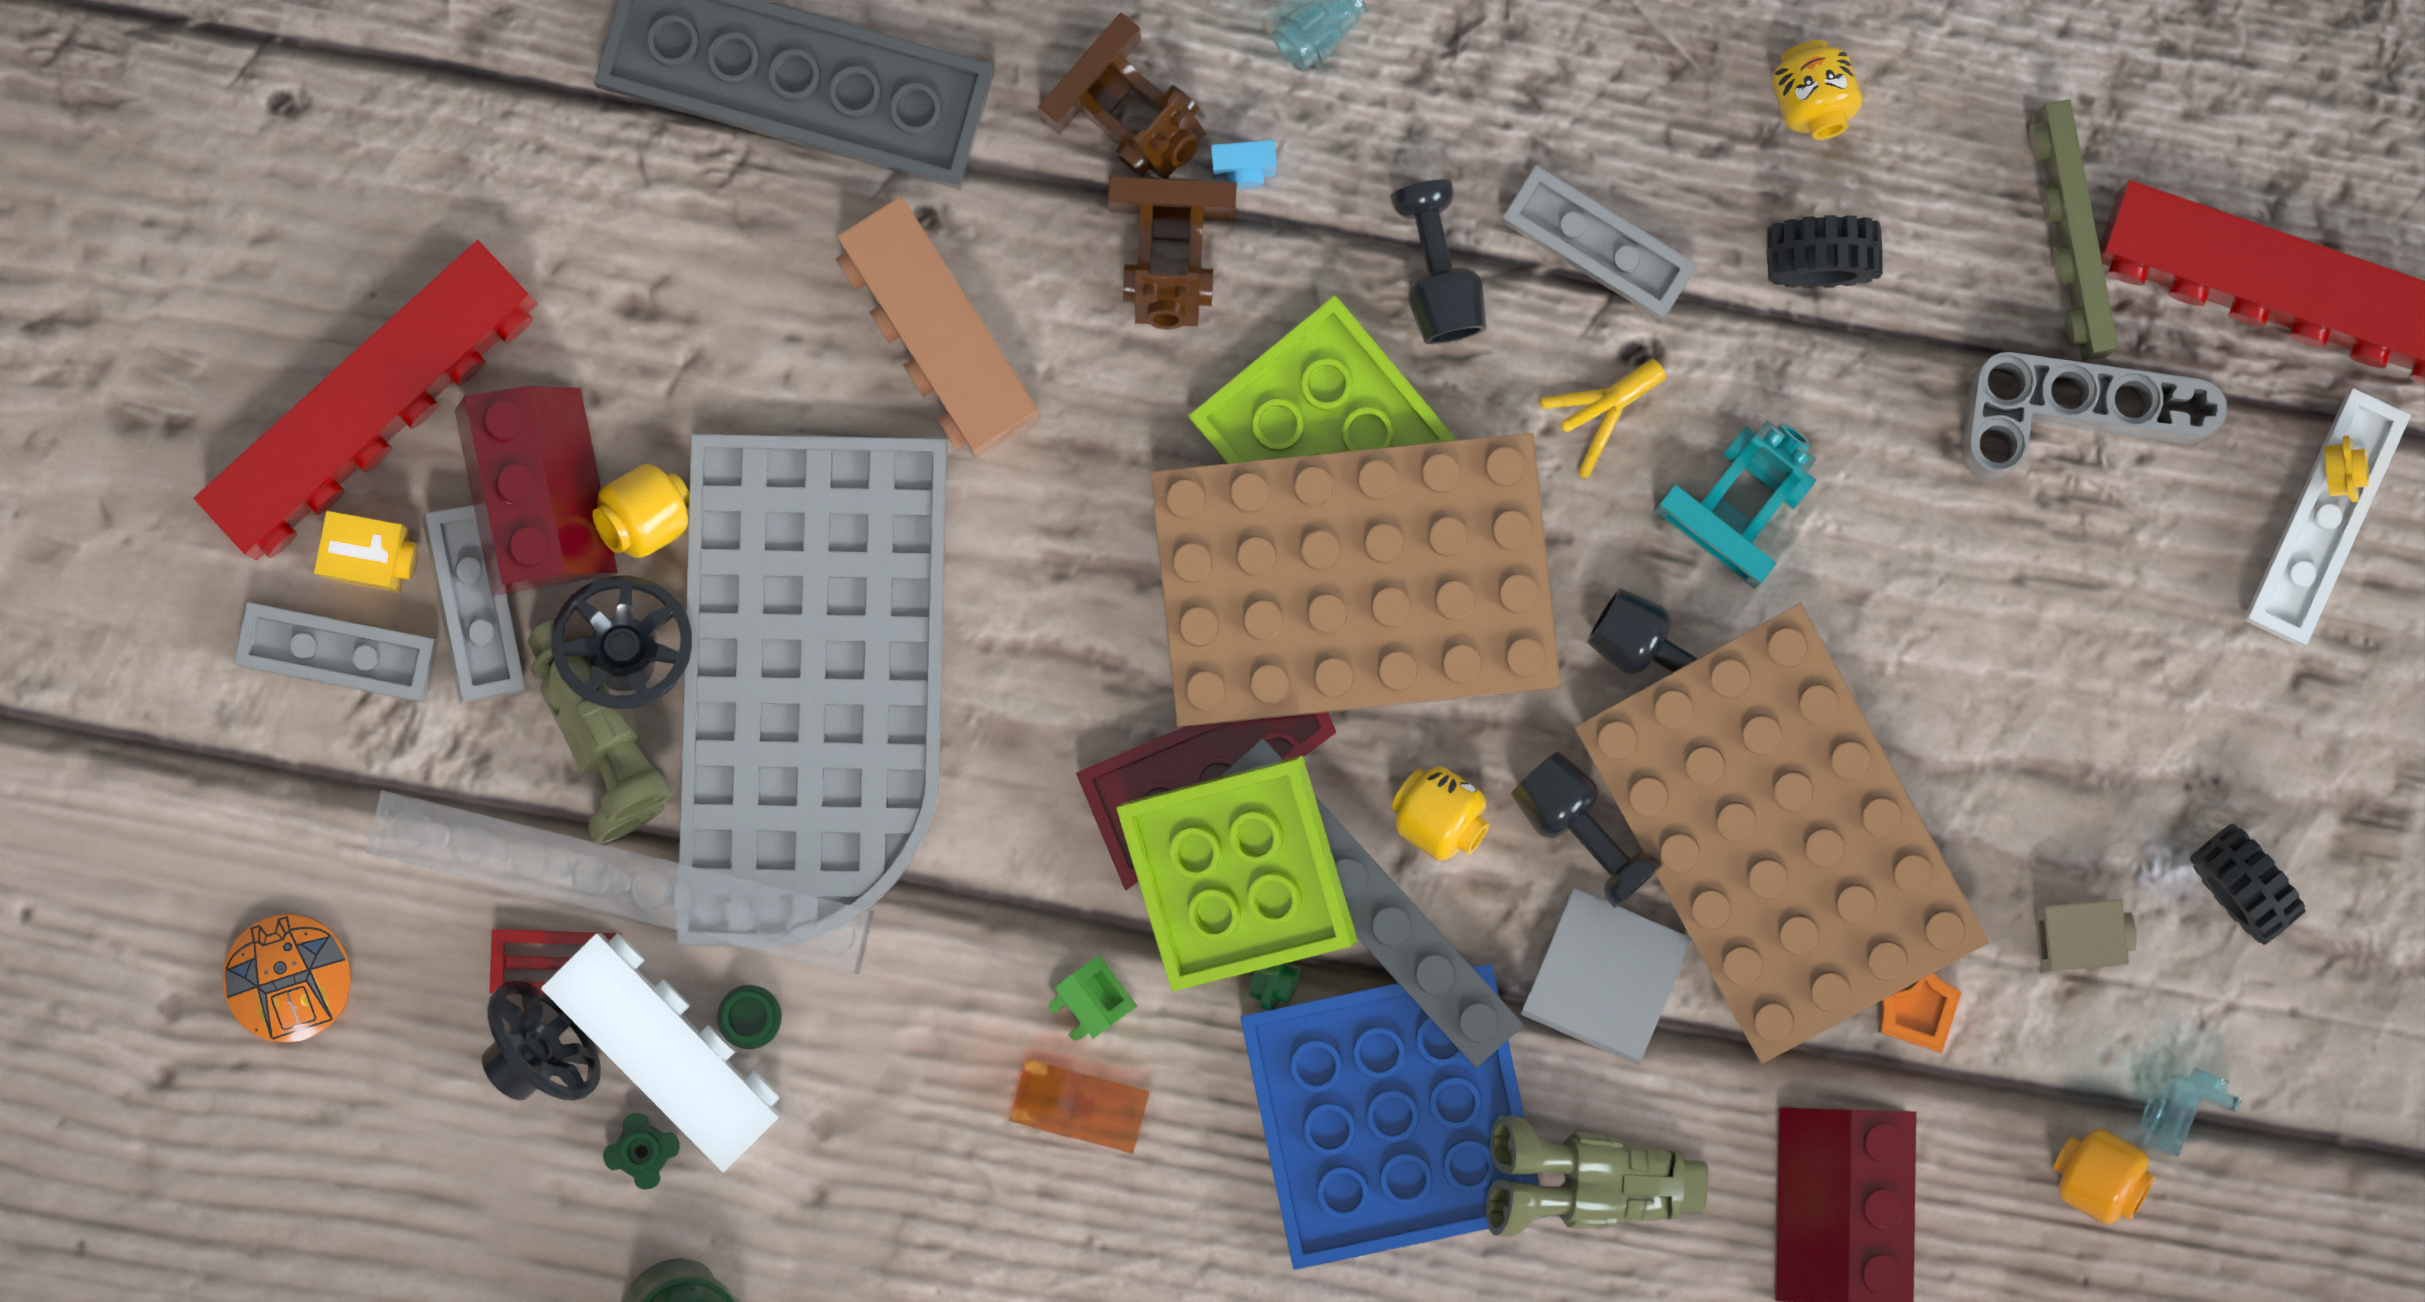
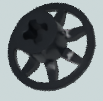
M629 575L597 579L572 594L561 607L554 621L551 635V652L555 667L562 680L584 700L612 709H629L644 706L664 696L674 688L683 676L689 664L692 651V631L688 617L681 604L660 585L644 578ZM621 589L615 618L608 620L601 611L586 602L589 597L601 591ZM632 589L654 596L665 607L650 613L642 621L634 619ZM577 610L593 629L592 638H580L563 643L565 626L571 615ZM672 617L677 622L680 632L679 652L665 645L654 643L653 635ZM565 656L591 657V661L596 667L587 685L571 671ZM656 661L674 664L662 681L649 689L646 688L645 683L650 679ZM607 681L609 688L612 690H634L636 693L631 695L615 696L602 693L598 690Z
M511 981L499 986L490 996L487 1006L488 1022L495 1042L482 1055L484 1072L495 1088L502 1094L515 1100H525L536 1090H540L558 1099L571 1101L584 1099L591 1094L599 1084L601 1074L600 1059L594 1042L548 995H537L538 989L528 982ZM521 994L523 1010L506 999V996ZM541 1001L545 1002L559 1014L548 1025L541 1022L543 1012ZM502 1017L510 1025V1028L507 1031L505 1030ZM570 1026L580 1039L582 1045L578 1043L561 1044L559 1037ZM569 1062L588 1065L585 1082L577 1067ZM552 1076L560 1077L567 1086L555 1083L550 1078Z

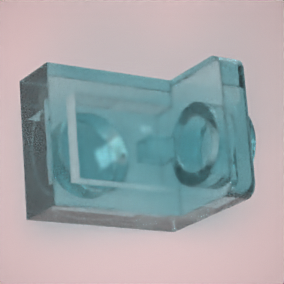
M2193 1068L2190 1077L2171 1074L2163 1095L2155 1093L2144 1111L2140 1129L2147 1131V1135L2142 1146L2167 1156L2179 1157L2201 1101L2225 1111L2238 1112L2242 1099L2226 1093L2230 1084L2229 1081L2204 1070Z

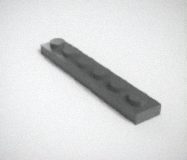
M1262 738L1222 776L1283 761V759ZM1315 796L1357 939L1473 1067L1477 1069L1522 1028L1524 1024Z

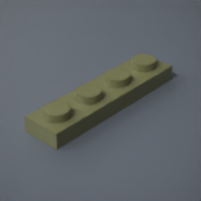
M2071 99L2045 103L2035 115L2036 123L2029 125V139L2035 161L2044 160L2048 185H2042L2041 187L2042 208L2047 223L2056 222L2060 243L2059 247L2053 248L2054 271L2059 285H2068L2072 308L2066 309L2064 316L2066 333L2071 347H2080L2082 361L2105 358L2118 349V342Z

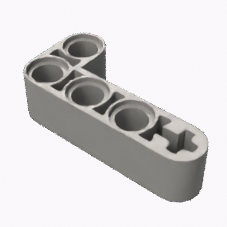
M2014 352L1999 353L1990 357L1972 376L1969 385L1961 444L1962 460L1969 471L1975 476L1984 479H1997L2009 473L2025 458L2029 444L2031 422L2179 444H2191L2204 439L2222 425L2227 414V403L2222 391L2216 385L2202 379ZM2004 370L2014 377L2017 383V394L2014 399L2002 400L1991 393L1988 387L1990 371ZM2055 379H2067L2077 386L2080 392V402L2076 409L2060 407L2054 401L2051 387ZM2118 388H2129L2140 395L2143 401V411L2139 418H2129L2118 411L2115 405V394ZM2190 399H2194L2195 410L2204 412L2205 416L2200 421L2190 425V414L2170 410L2159 417L2157 422L2162 406L2177 408ZM1995 432L2006 439L2009 445V455L2006 462L1994 463L1983 456L1979 444L1983 433Z

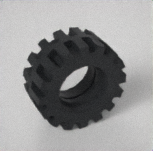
M1825 215L1820 218L1809 216L1803 217L1801 220L1789 219L1784 220V223L1772 224L1771 227L1767 228L1769 282L1791 288L1803 286V288L1823 286L1824 288H1835L1838 285L1853 286L1856 283L1872 282V279H1879L1883 275L1880 222L1877 220L1872 221V218L1868 217L1857 218V216L1851 215L1844 217Z
M2233 823L2213 836L2190 857L2196 873L2202 877V882L2214 894V898L2221 906L2223 905L2230 917L2235 922L2237 921L2248 935L2251 934L2258 943L2266 945L2306 912L2304 902L2299 898V893L2288 882L2289 879L2284 872L2278 869L2275 861L2269 854L2266 855L2261 846L2254 839L2251 840L2243 829H2239Z

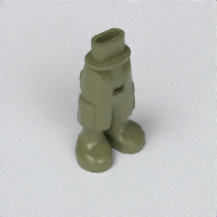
M550 620L534 628L527 640L536 658L531 665V671L534 677H542L541 693L563 733L581 774L586 775L600 771L605 781L607 793L601 800V808L592 815L588 825V830L596 844H603L623 837L651 821L664 810L665 806L663 803L670 800L673 793L664 777L654 769L635 743L638 736L621 711L584 700L562 680L555 667L551 652V635L555 620ZM565 656L571 671L587 685L596 665L586 656ZM607 681L598 691L610 694Z
M1501 1115L1493 1125L1490 1153L1492 1162L1497 1170L1504 1174L1560 1173L1565 1175V1181L1560 1186L1533 1185L1513 1180L1495 1181L1489 1188L1486 1199L1487 1225L1494 1236L1513 1237L1525 1230L1533 1220L1551 1215H1559L1569 1229L1596 1228L1598 1230L1615 1226L1619 1222H1644L1664 1218L1673 1220L1678 1218L1681 1211L1703 1212L1705 1209L1708 1186V1166L1705 1161L1684 1160L1681 1152L1666 1151L1650 1146L1623 1143L1619 1138L1605 1133L1573 1132L1562 1145L1551 1143L1538 1137L1531 1125L1517 1115Z

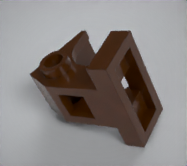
M1120 12L1038 106L1039 116L1045 124L1060 135L1075 116L1081 112L1119 145L1114 150L1115 155L1133 172L1142 177L1149 169L1160 178L1168 179L1176 168L1184 166L1192 159L1198 149L1199 142L1206 135V132L1195 118L1200 108L1187 94L1174 85H1171L1163 93L1126 60L1141 42V31L1139 26ZM1131 90L1159 113L1144 131L1141 130L1137 135L1110 115Z
M1109 176V212L1140 214L1137 265L1125 264L1123 280V302L1135 303V324H1150L1153 327L1165 330L1177 329L1181 326L1198 327L1199 306L1212 307L1214 269L1201 268L1204 217L1235 219L1236 182ZM1152 240L1189 241L1187 275L1151 274Z

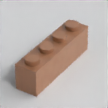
M902 195L837 236L845 253L835 258L855 291L866 285L879 305L869 311L870 315L889 344L900 338L913 359L903 364L922 397L934 391L945 408L946 412L937 417V420L956 450L967 444L977 458L1040 418L1037 407Z

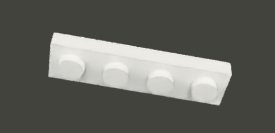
M2354 388L2347 391L2243 619L2244 621L2300 647L2308 644L2411 417L2410 414ZM2350 435V439H2353L2354 449L2366 448L2370 484L2367 487H2358V502H2352L2348 495L2330 497L2327 484L2325 446L2343 444V436Z

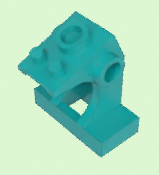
M1766 420L1757 432L1746 425L1723 454L1732 464L1701 504L1675 484L1654 512L1753 589H1756L1777 563L1754 546L1752 542L1783 502L1794 510L1811 489L1817 479L1808 472L1817 458L1808 452L1811 447L1809 441L1797 430L1785 423H1780L1778 427H1775ZM1743 470L1773 492L1752 521L1722 498Z

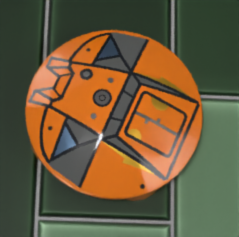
M283 914L262 919L247 928L236 939L226 957L223 969V991L232 1014L243 1027L263 1039L290 1043L314 1037L328 1028L344 1012L349 1002L351 969L346 951L338 938L324 924L311 918Z

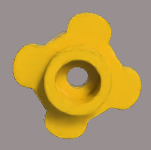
M2350 435L2343 436V444L2325 446L2327 484L2330 497L2348 495L2352 502H2358V487H2367L2370 484L2366 448L2354 449L2353 439H2350Z

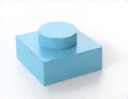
M1275 140L1211 145L1213 181L1236 182L1237 190L1264 186V177H1276Z

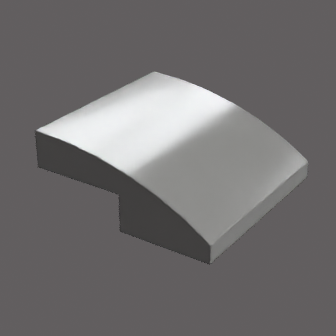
M1573 887L1548 949L1540 962L1520 1015L1639 1065L1675 982L1691 937L1619 906L1614 909L1609 902Z

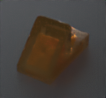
M1026 1058L1009 1121L1063 1137H1072L1133 1154L1150 1091Z

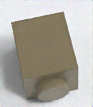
M2122 899L2034 908L2041 973L2129 964L2128 951L2136 950L2137 937L2134 918L2131 912L2123 913Z

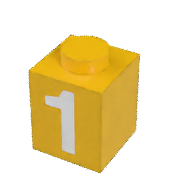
M326 511L314 574L325 580L400 593L403 579L411 580L415 573L418 560V543L411 542L413 531L402 524Z

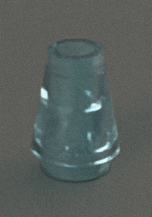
M1312 0L1280 17V26L1272 32L1273 40L1281 54L1296 69L1305 71L1311 65L1320 67L1359 21V18L1367 13V6L1364 0Z

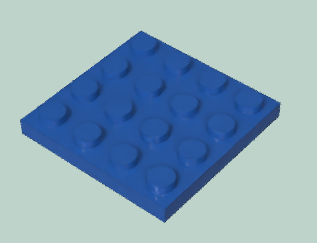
M1492 963L1472 967L1498 995ZM1398 983L1240 1016L1293 1270L1489 1229L1486 1219V1199L1489 1188L1495 1181L1513 1180L1539 1185L1537 1173L1504 1174L1497 1170L1491 1158L1490 1139L1496 1119L1501 1115H1517L1525 1119L1508 1040L1475 1069Z

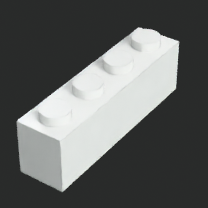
M596 933L541 989L724 1172L782 1115L773 1106L781 1097L756 1071L753 1070L745 1077L728 1060L735 1053V1050L714 1028L707 1025L700 1032L683 1015L690 1007L688 1002L666 980L662 979L655 986L638 969L645 959L624 937L617 933L609 941L602 933Z

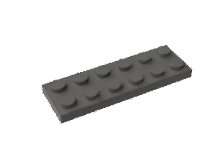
M618 0L594 84L599 89L960 190L995 73V67L989 63L764 0Z

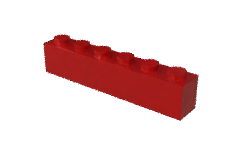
M2129 180L2118 190L2099 246L2102 264L2109 267V276L2133 285L2142 286L2146 280L2170 287L2168 295L2186 304L2204 306L2206 300L2228 307L2230 308L2228 316L2244 324L2264 327L2266 322L2269 321L2290 329V338L2309 346L2324 348L2327 342L2351 349L2349 357L2367 366L2386 368L2389 362L2412 370L2410 379L2425 385L2424 280Z
M477 239L193 499L244 555L256 561L264 554L268 558L278 555L296 538L297 532L293 527L311 511L315 515H319L339 500L345 491L341 484L358 468L363 472L369 471L387 456L392 449L388 441L405 425L410 429H414L427 420L439 406L435 398L452 382L457 386H461L473 378L486 363L482 355L498 340L501 339L504 343H508L519 336L532 322L533 317L529 312L538 305L537 302Z

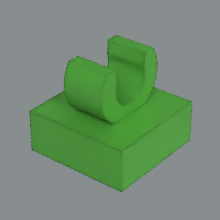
M1099 955L1054 987L1059 995L1053 998L1048 1008L1053 1014L1068 1005L1080 1021L1079 1026L1074 1028L1068 1035L1072 1040H1079L1088 1034L1094 1039L1134 1010L1137 1004Z

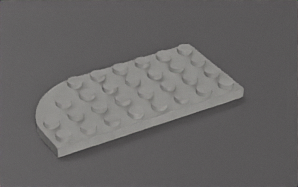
M691 434L686 615L692 631V651L684 674L677 945L780 947L799 944L821 937L849 923L879 901L902 877L918 853L935 814L939 794L948 446L946 439Z

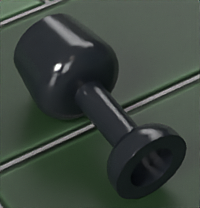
M1446 179L1416 183L1401 188L1390 195L1392 206L1398 215L1406 219H1415L1428 274L1420 277L1411 285L1408 292V302L1426 344H1443L1477 335L1487 328L1481 278L1471 269L1452 267L1440 213L1451 205L1454 197L1452 181Z
M1621 588L1612 596L1587 639V643L1620 671L1627 674H1636L1643 671L1652 660L1669 671L1674 672L1698 659L1666 639L1671 627V619L1664 607Z
M1559 751L1543 761L1511 792L1517 805L1539 835L1546 838H1556L1570 830L1609 873L1611 877L1605 883L1604 893L1614 909L1627 900L1662 867L1657 859L1648 854H1637L1629 858L1588 812L1593 808L1598 799L1597 785L1587 774Z

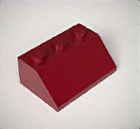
M523 386L464 396L454 411L491 596L616 575L618 570L614 552L602 540L593 521L592 514L593 510L598 508L597 497L601 486L581 388Z
M1778 1107L1774 1301L1914 1302L1916 1111Z

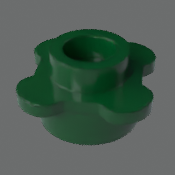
M633 1113L623 1120L624 1131L616 1143L605 1148L603 1160L610 1170L621 1169L632 1176L638 1188L644 1190L652 1189L660 1183V1171L664 1168L668 1159L675 1157L679 1153L680 1142L674 1133H662L659 1129L649 1125L646 1115ZM639 1145L646 1146L648 1150L647 1155L643 1158L636 1155V1148Z

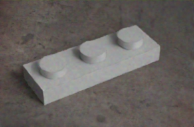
M1535 165L1501 221L1662 322L1698 266L1695 262L1538 165Z
M470 505L425 513L422 516L459 704L523 692L526 688L507 594L491 596L474 506Z
M247 602L234 665L425 703L438 641L433 638Z

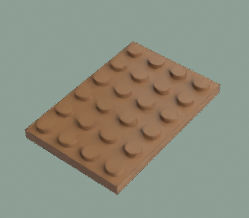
M1533 433L1151 471L1177 728L1550 690L1561 687Z
M1801 602L1574 727L1644 854L1653 856L1662 865L1655 874L1761 1065L1990 943Z

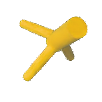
M1650 359L1609 388L1545 396L1540 399L1539 405L1543 409L1589 404L1561 422L1560 427L1565 432L1573 430L1607 410L1578 470L1581 478H1588L1623 408L1666 380L1663 368L1655 359Z

